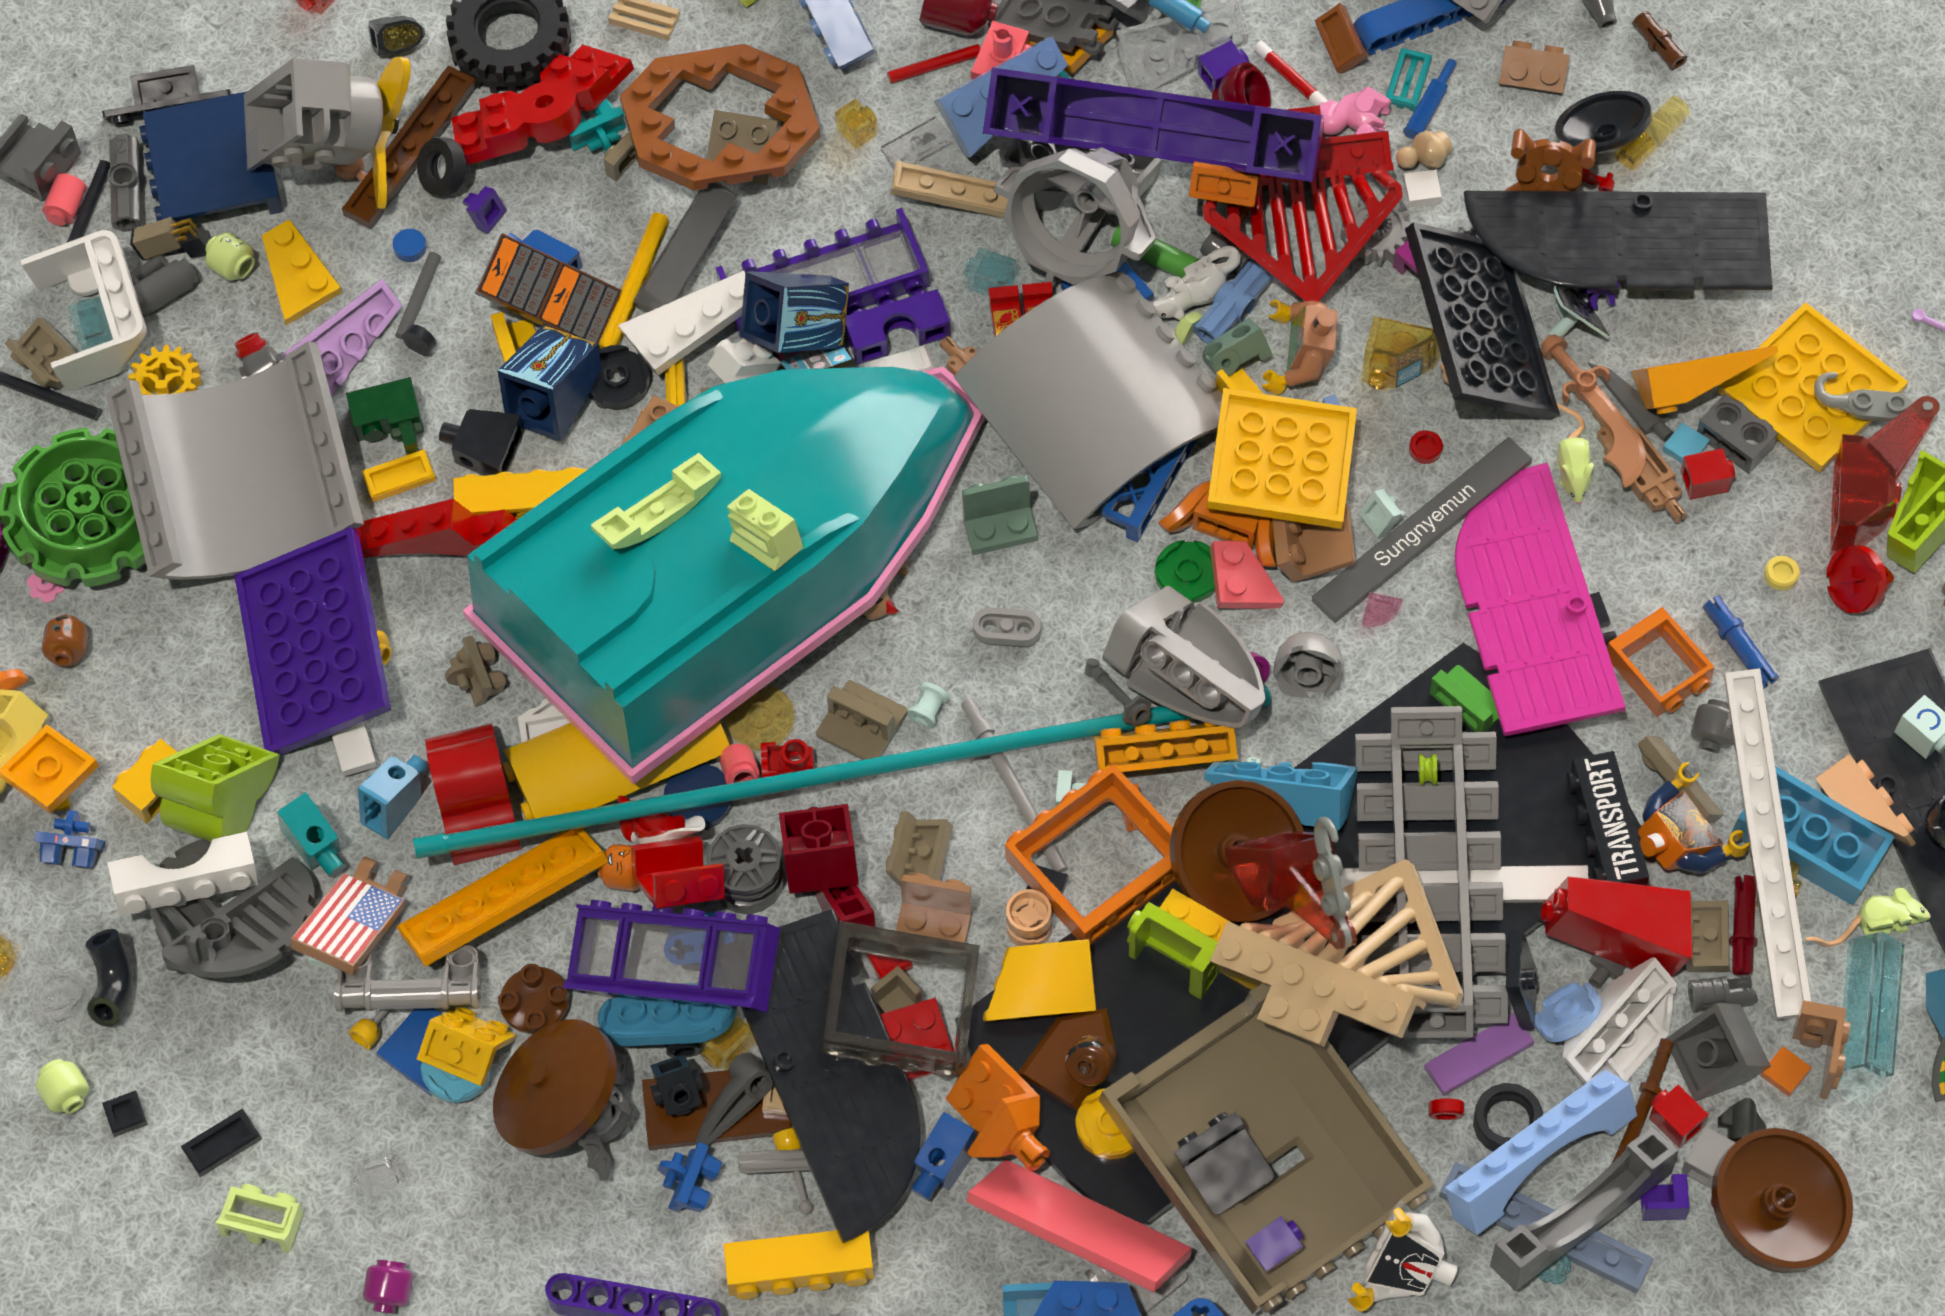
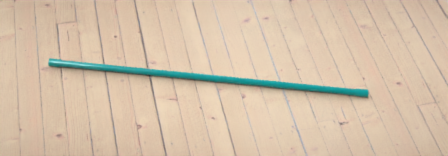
M1263 686L1265 701L1262 707L1271 706L1270 692L1267 686ZM1165 706L1150 708L1149 719L1141 725H1157L1191 719V717ZM1123 713L456 833L413 838L416 859L447 854L450 851L1091 737L1101 735L1100 730L1121 728V731L1135 729V726L1123 722Z

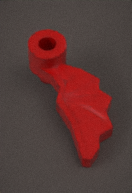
M1582 167V182L1599 185L1598 191H1613L1615 185L1613 173L1609 172L1606 177H1602Z

